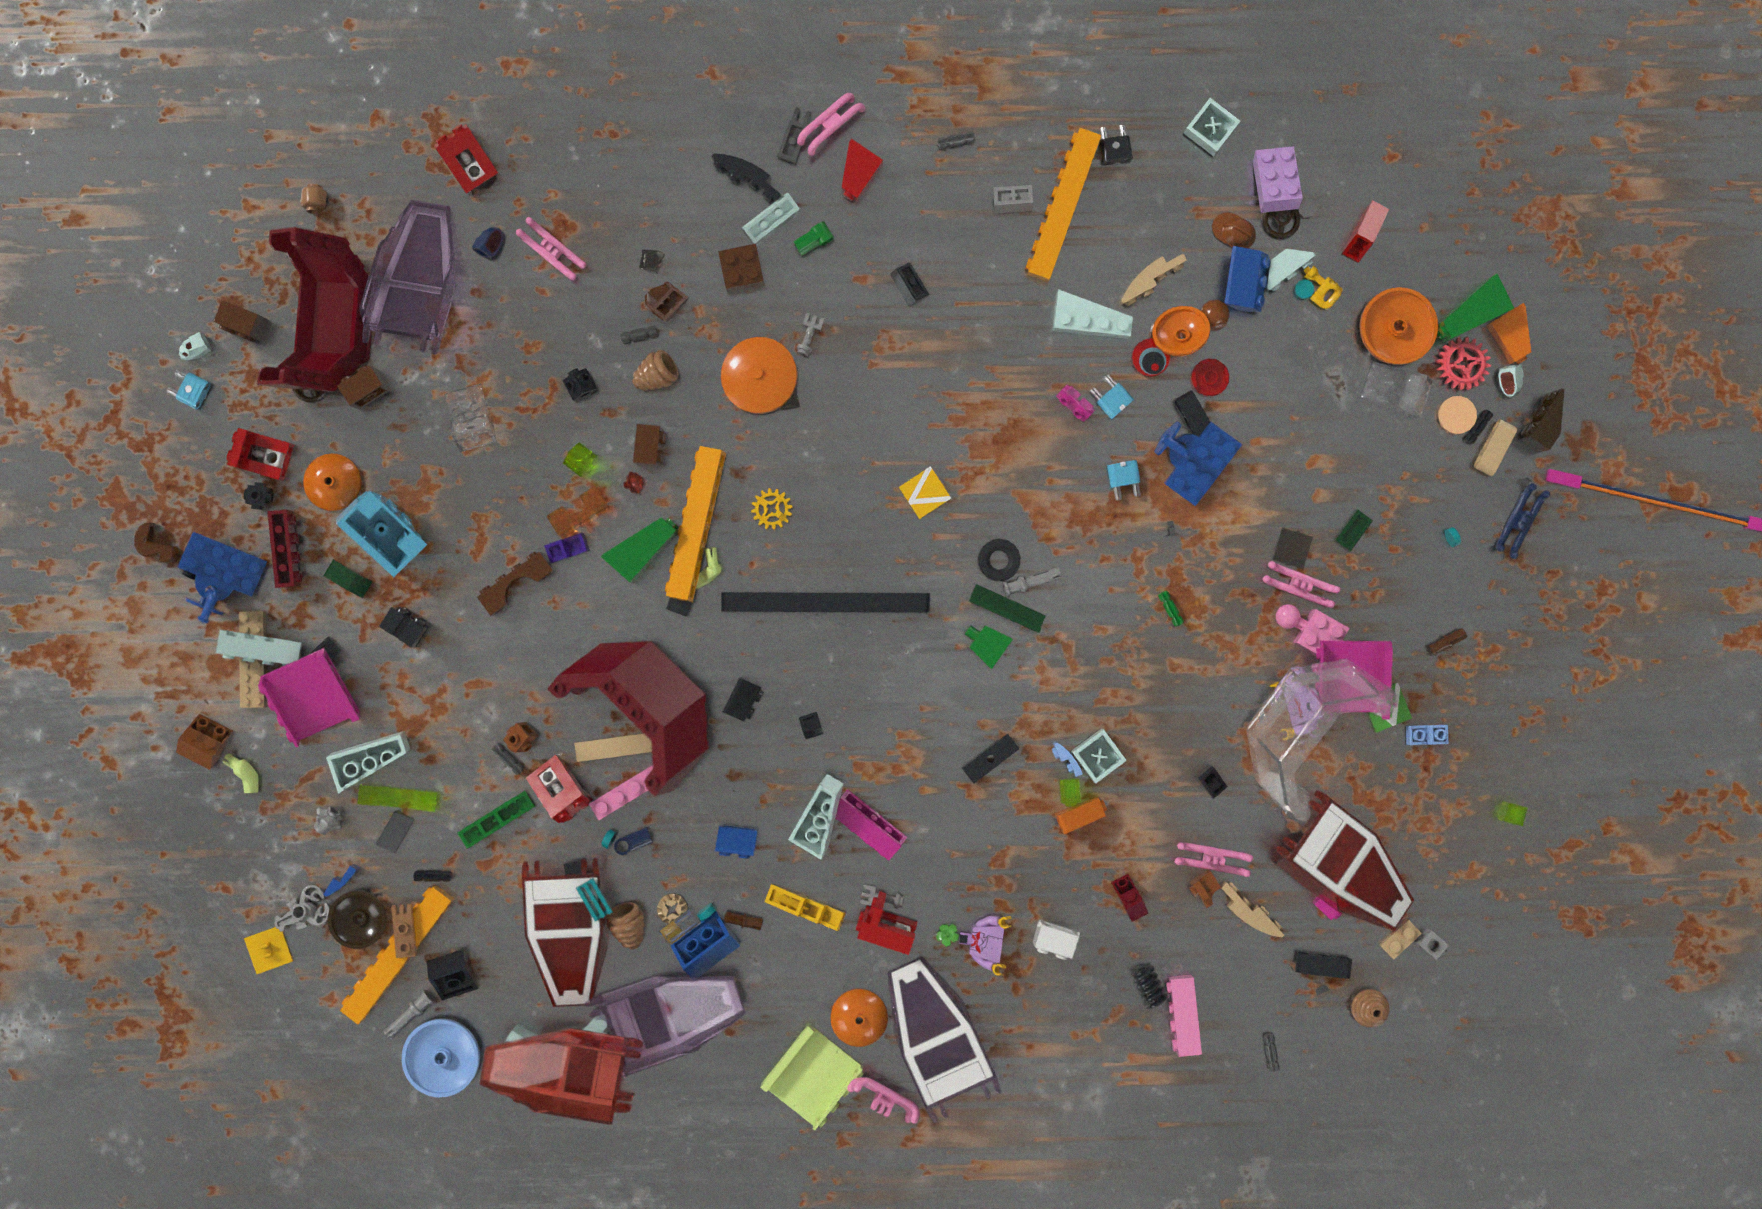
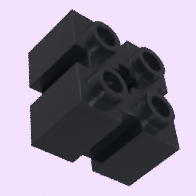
M404 606L391 607L379 625L381 629L395 636L411 648H419L432 629L428 626V621L421 617H413L411 615L413 612Z

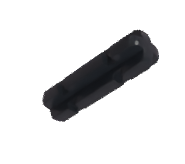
M1486 409L1481 413V418L1477 419L1470 432L1465 436L1464 440L1469 444L1476 442L1477 436H1480L1487 426V421H1490L1493 417V413Z
M415 871L413 878L414 881L440 882L442 880L443 882H449L452 880V872Z

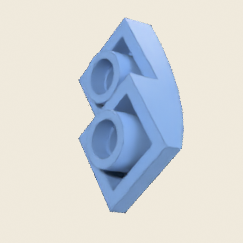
M1448 725L1406 726V745L1449 744Z
M1054 742L1052 752L1055 759L1059 758L1061 762L1068 760L1066 766L1069 773H1073L1075 777L1082 775L1083 773L1078 763L1069 751L1058 742Z

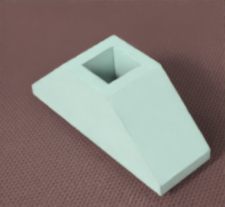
M1293 249L1282 251L1270 261L1266 275L1267 286L1264 291L1266 293L1270 290L1272 292L1276 291L1282 286L1281 281L1285 278L1289 281L1298 274L1296 272L1297 269L1300 267L1305 269L1313 263L1311 259L1315 254L1313 252Z

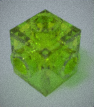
M578 442L568 452L563 464L581 477L586 472L590 473L596 464L593 462L597 455Z

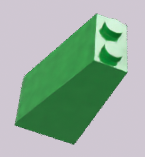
M1498 273L1483 281L1438 322L1436 337L1438 341H1441L1443 344L1514 309Z
M661 517L602 554L601 558L628 582L635 583L678 534L676 529L678 525L669 518L664 519Z

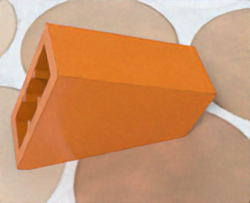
M1522 303L1486 325L1509 364L1516 362L1518 365L1528 359L1526 355L1531 353L1526 306Z
M1095 797L1054 814L1061 831L1066 834L1105 817L1104 811H1107L1104 800Z

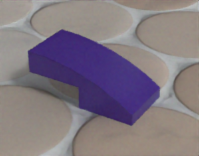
M584 533L544 545L550 564L590 551Z

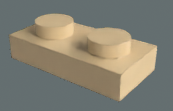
M1406 919L1379 945L1394 960L1422 933L1409 919Z

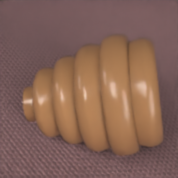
M658 350L657 352L649 353L643 359L633 374L634 379H632V382L637 389L640 388L643 391L662 389L663 387L671 386L679 376L678 369L674 360L667 352Z
M632 902L622 903L613 907V912L606 915L608 930L623 947L631 950L638 948L643 941L644 934L643 911L640 910L636 903Z
M1374 989L1359 992L1353 998L1351 1004V1013L1354 1019L1360 1025L1367 1028L1382 1025L1387 1020L1390 1012L1387 998L1381 992ZM1379 1010L1378 1014L1374 1016V1011Z

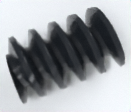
M1152 965L1140 967L1131 973V975L1137 974L1134 982H1141L1137 989H1144L1140 995H1147L1144 1003H1151L1147 1009L1159 1006L1168 998V995L1163 993L1164 987L1159 986L1161 980L1156 979L1158 974L1153 972L1154 966Z

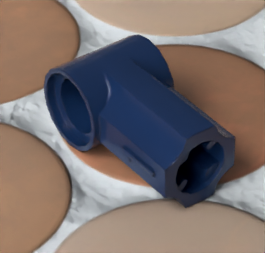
M643 828L616 840L614 843L615 852L619 855H626L653 843L648 828ZM620 841L628 843L627 851L619 850L618 843Z

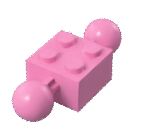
M1291 604L1281 606L1276 612V621L1281 627L1285 629L1296 627L1300 630L1293 643L1315 656L1316 648H1320V641H1343L1350 629L1317 609H1312L1306 620L1301 618L1297 607Z

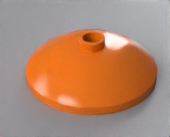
M1190 306L1173 307L1163 312L1156 319L1152 329L1153 340L1156 346L1166 354L1172 356L1190 355L1200 350L1208 341L1210 323L1207 316L1197 308Z
M333 453L324 454L314 459L307 467L303 479L304 490L308 499L315 506L328 511H338L348 507L358 497L362 482L360 472L354 462L343 455ZM328 478L332 479V483L330 485L326 483V480Z
M866 989L849 990L843 993L832 1007V1029L836 1036L848 1045L855 1047L871 1045L880 1039L886 1030L888 1023L887 1008L883 1000L872 991ZM861 1017L863 1021L861 1023H857L856 1018Z

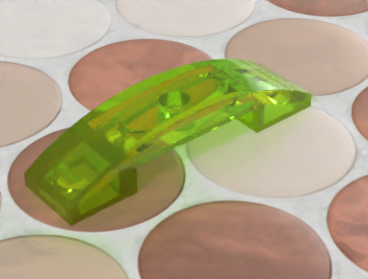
M359 785L357 804L435 812L437 792L399 787Z

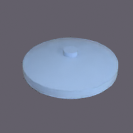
M433 1019L418 1026L408 1036L403 1046L401 1061L404 1074L415 1089L432 1097H448L462 1091L474 1079L479 1068L480 1051L475 1037L464 1025L450 1019Z

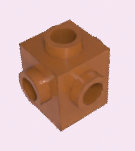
M527 722L516 723L507 730V735L503 741L512 752H527L533 746L532 743L538 737V734Z

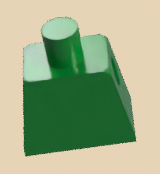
M970 625L964 634L973 640L969 648L990 669L995 666L1013 640L985 625L981 631Z

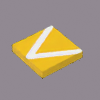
M931 466L899 487L919 519L951 499Z

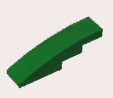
M523 791L457 832V835L466 849L535 806L527 793Z

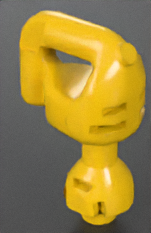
M1314 265L1312 268L1307 266L1303 270L1306 273L1304 278L1314 280L1320 285L1310 299L1320 308L1329 309L1341 296L1342 287L1330 277L1324 279L1319 275L1318 269ZM1333 289L1334 293L1325 302L1324 297L1326 293Z

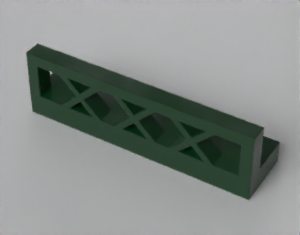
M977 584L968 601L1037 633H1040L1041 626L1046 617L1042 613Z

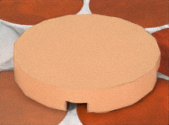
M1453 396L1443 401L1439 406L1437 416L1441 428L1446 432L1462 434L1474 426L1477 419V411L1474 404L1468 398Z

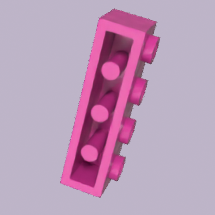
M847 789L840 797L835 819L839 820L851 832L859 836L866 844L870 845L889 861L903 845L907 836L850 790Z

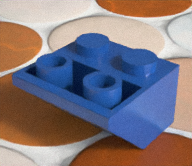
M720 825L715 851L719 852L721 856H730L733 853L738 854L739 858L750 859L756 852L758 829Z

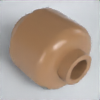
M308 184L307 187L302 189L300 204L306 209V212L318 214L319 211L325 209L327 192L322 186Z

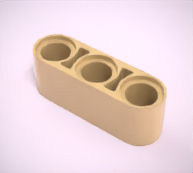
M1499 419L1488 436L1474 464V468L1489 476H1493L1517 432V427Z

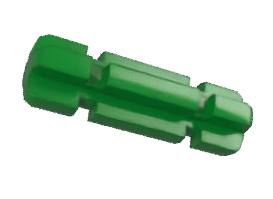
M1161 592L1158 597L1161 602L1163 601V606L1169 617L1173 619L1171 620L1175 627L1180 626L1184 623L1182 616H1179V611L1173 600L1170 599L1169 592Z

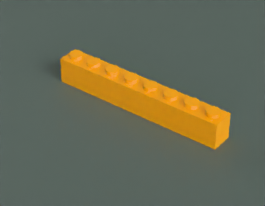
M1079 128L1078 133H1073L1070 143L1074 145L1071 151L1067 150L1064 158L1067 164L1065 169L1061 168L1057 179L1061 181L1058 187L1054 186L1051 195L1054 198L1052 205L1048 204L1044 214L1048 216L1046 223L1042 222L1038 233H1041L1039 241L1035 240L1032 251L1035 252L1033 259L1029 258L1025 269H1028L1027 275L1049 282L1099 144L1100 134L1083 128Z
M700 446L699 451H696V465L690 476L692 481L691 487L688 488L686 493L688 500L682 511L683 522L678 528V544H675L673 551L675 555L674 562L670 564L669 568L671 575L665 585L666 596L688 602H693L726 458V453L722 450Z
M438 885L433 888L429 887L422 895L424 897L421 903L417 902L413 907L416 949H418L455 899ZM394 934L388 940L390 945L387 949L383 948L376 956L378 961L375 965L371 964L364 972L366 974L363 980L359 979L354 985L353 989L355 991L351 996L348 994L341 1003L343 1007L340 1011L356 1024H360L366 1018L411 958H396Z

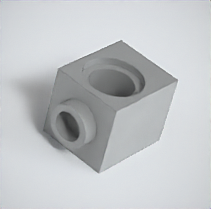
M1428 928L1415 941L1420 948L1435 960L1442 958L1447 953V948L1449 947L1446 942ZM1436 941L1437 947L1430 950V943Z

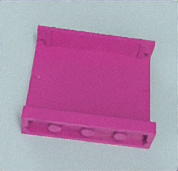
M1320 641V648H1316V659H1319V665H1316L1315 672L1316 677H1319V683H1315V691L1319 694L1318 699L1322 704V713L1381 712L1382 719H1390L1393 657L1391 641Z
M325 648L260 677L258 685L260 693L267 697L269 708L271 711H275L279 725L281 727L284 726L289 742H293L296 748L299 747L300 740L348 718L352 722L360 719V710Z

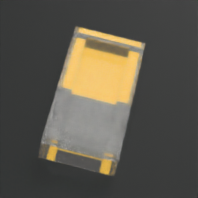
M688 909L658 932L671 946L701 922Z

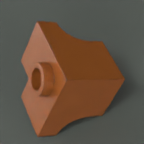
M1206 870L1189 881L1191 884L1189 889L1195 898L1198 896L1203 905L1208 908L1213 905V894L1221 886L1212 872Z

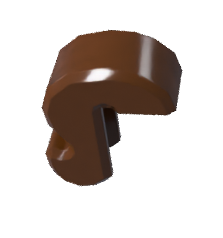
M144 523L138 527L134 536V546L139 554L152 558L160 556L159 561L163 563H174L180 558L178 547L152 542L156 523Z

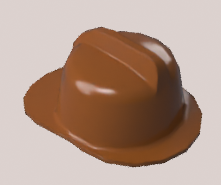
M1227 212L1218 215L1213 221L1212 231L1215 237L1231 247L1250 248L1255 242L1256 231L1254 226L1240 216Z

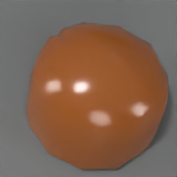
M1217 299L1209 300L1203 304L1201 311L1209 320L1210 330L1217 331L1223 329L1227 325L1230 316L1227 305Z

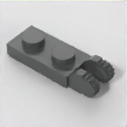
M795 108L778 151V158L796 163L801 146L797 144V139L801 131L808 125L812 112L807 111L805 113L804 121L801 124L796 122L800 115V108Z

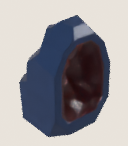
M490 227L484 230L476 238L472 249L484 258H493L502 244V230L498 227Z

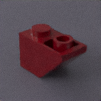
M1129 874L1111 882L1131 922L1149 914Z

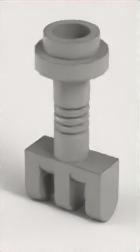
M806 313L802 326L808 328L803 343L797 346L798 354L806 357L811 354L812 349L809 346L814 331L821 332L825 318L821 317L819 324H817L818 316L814 315L812 321H808L810 313Z
M864 884L863 888L870 890V893L862 892L861 896L869 897V899H861L860 903L871 906L873 897L877 898L879 894L876 893L877 886ZM898 893L896 897L886 895L885 903L894 904L895 909H898V907L902 908L904 897Z

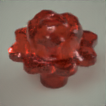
M629 472V475L626 476L627 481L623 485L626 489L630 488L631 493L639 494L644 485L643 478L637 472Z

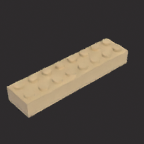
M266 611L239 612V632L267 637ZM239 657L240 708L267 707V697L262 695L258 688L260 677L267 674V665L262 664L263 660L255 659L254 662L242 661L243 657Z

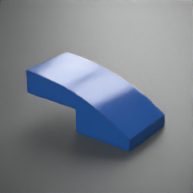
M356 864L350 865L343 878L337 876L332 879L323 895L327 897L342 889L355 877L361 867Z

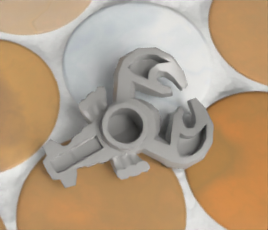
M316 885L305 887L301 892L299 904L296 898H294L287 904L291 911L287 912L282 918L280 916L275 917L276 921L274 924L276 929L283 932L287 925L296 924L297 930L307 927L306 921L315 927L327 925L330 910L329 904L324 903L325 911L323 913V906H320L317 910L315 904L308 902L309 900L321 902L317 895L326 900V896L323 895L324 891Z

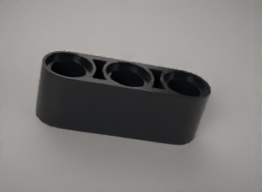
M1190 390L1174 399V402L1190 432L1200 436L1210 423V420L1196 395Z
M1297 952L1295 972L1345 979H1350L1352 958Z

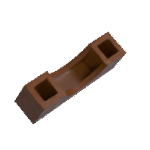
M535 551L526 557L527 561L522 565L521 563L516 564L511 568L512 572L507 576L505 574L499 576L495 580L496 584L491 587L488 585L479 591L480 595L477 598L490 616L496 615L509 605L508 592L515 581L521 578H531L541 582L555 572L542 552L536 553Z

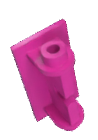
M1067 384L1056 397L1061 404L1073 412L1076 418L1084 423L1095 411L1093 409L1094 406L1085 398L1079 402L1077 398L1081 394L1072 385L1069 386Z

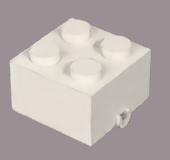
M1039 920L1032 942L1038 952L1044 954L1052 952L1057 958L1067 960V957L1073 958L1080 932Z

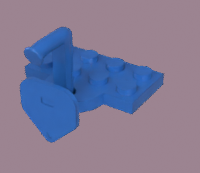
M1177 421L1163 433L1154 452L1159 456L1167 446L1169 447L1168 456L1175 469L1164 483L1196 506L1242 444L1213 422L1208 424L1200 436L1185 433L1175 437L1181 428V423Z
M193 531L177 567L196 575L195 587L201 598L198 601L186 597L185 601L203 608L201 615L198 616V620L202 623H208L212 612L219 615L224 614L223 611L214 606L216 601L227 598L233 590L251 597L253 596L267 561Z

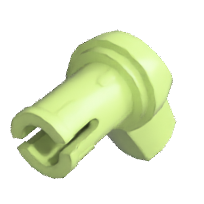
M711 547V552L709 548L704 549L707 566L699 573L697 589L709 584L722 572V565L718 564L717 547Z
M230 753L225 755L224 759L226 760H223V764L233 769L234 774L242 780L244 793L259 792L258 774L251 764L245 759L239 760Z

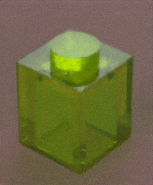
M1058 779L1060 803H1065V806L1068 807L1076 806V802H1081L1079 779Z
M1502 801L1498 820L1523 826L1528 808Z

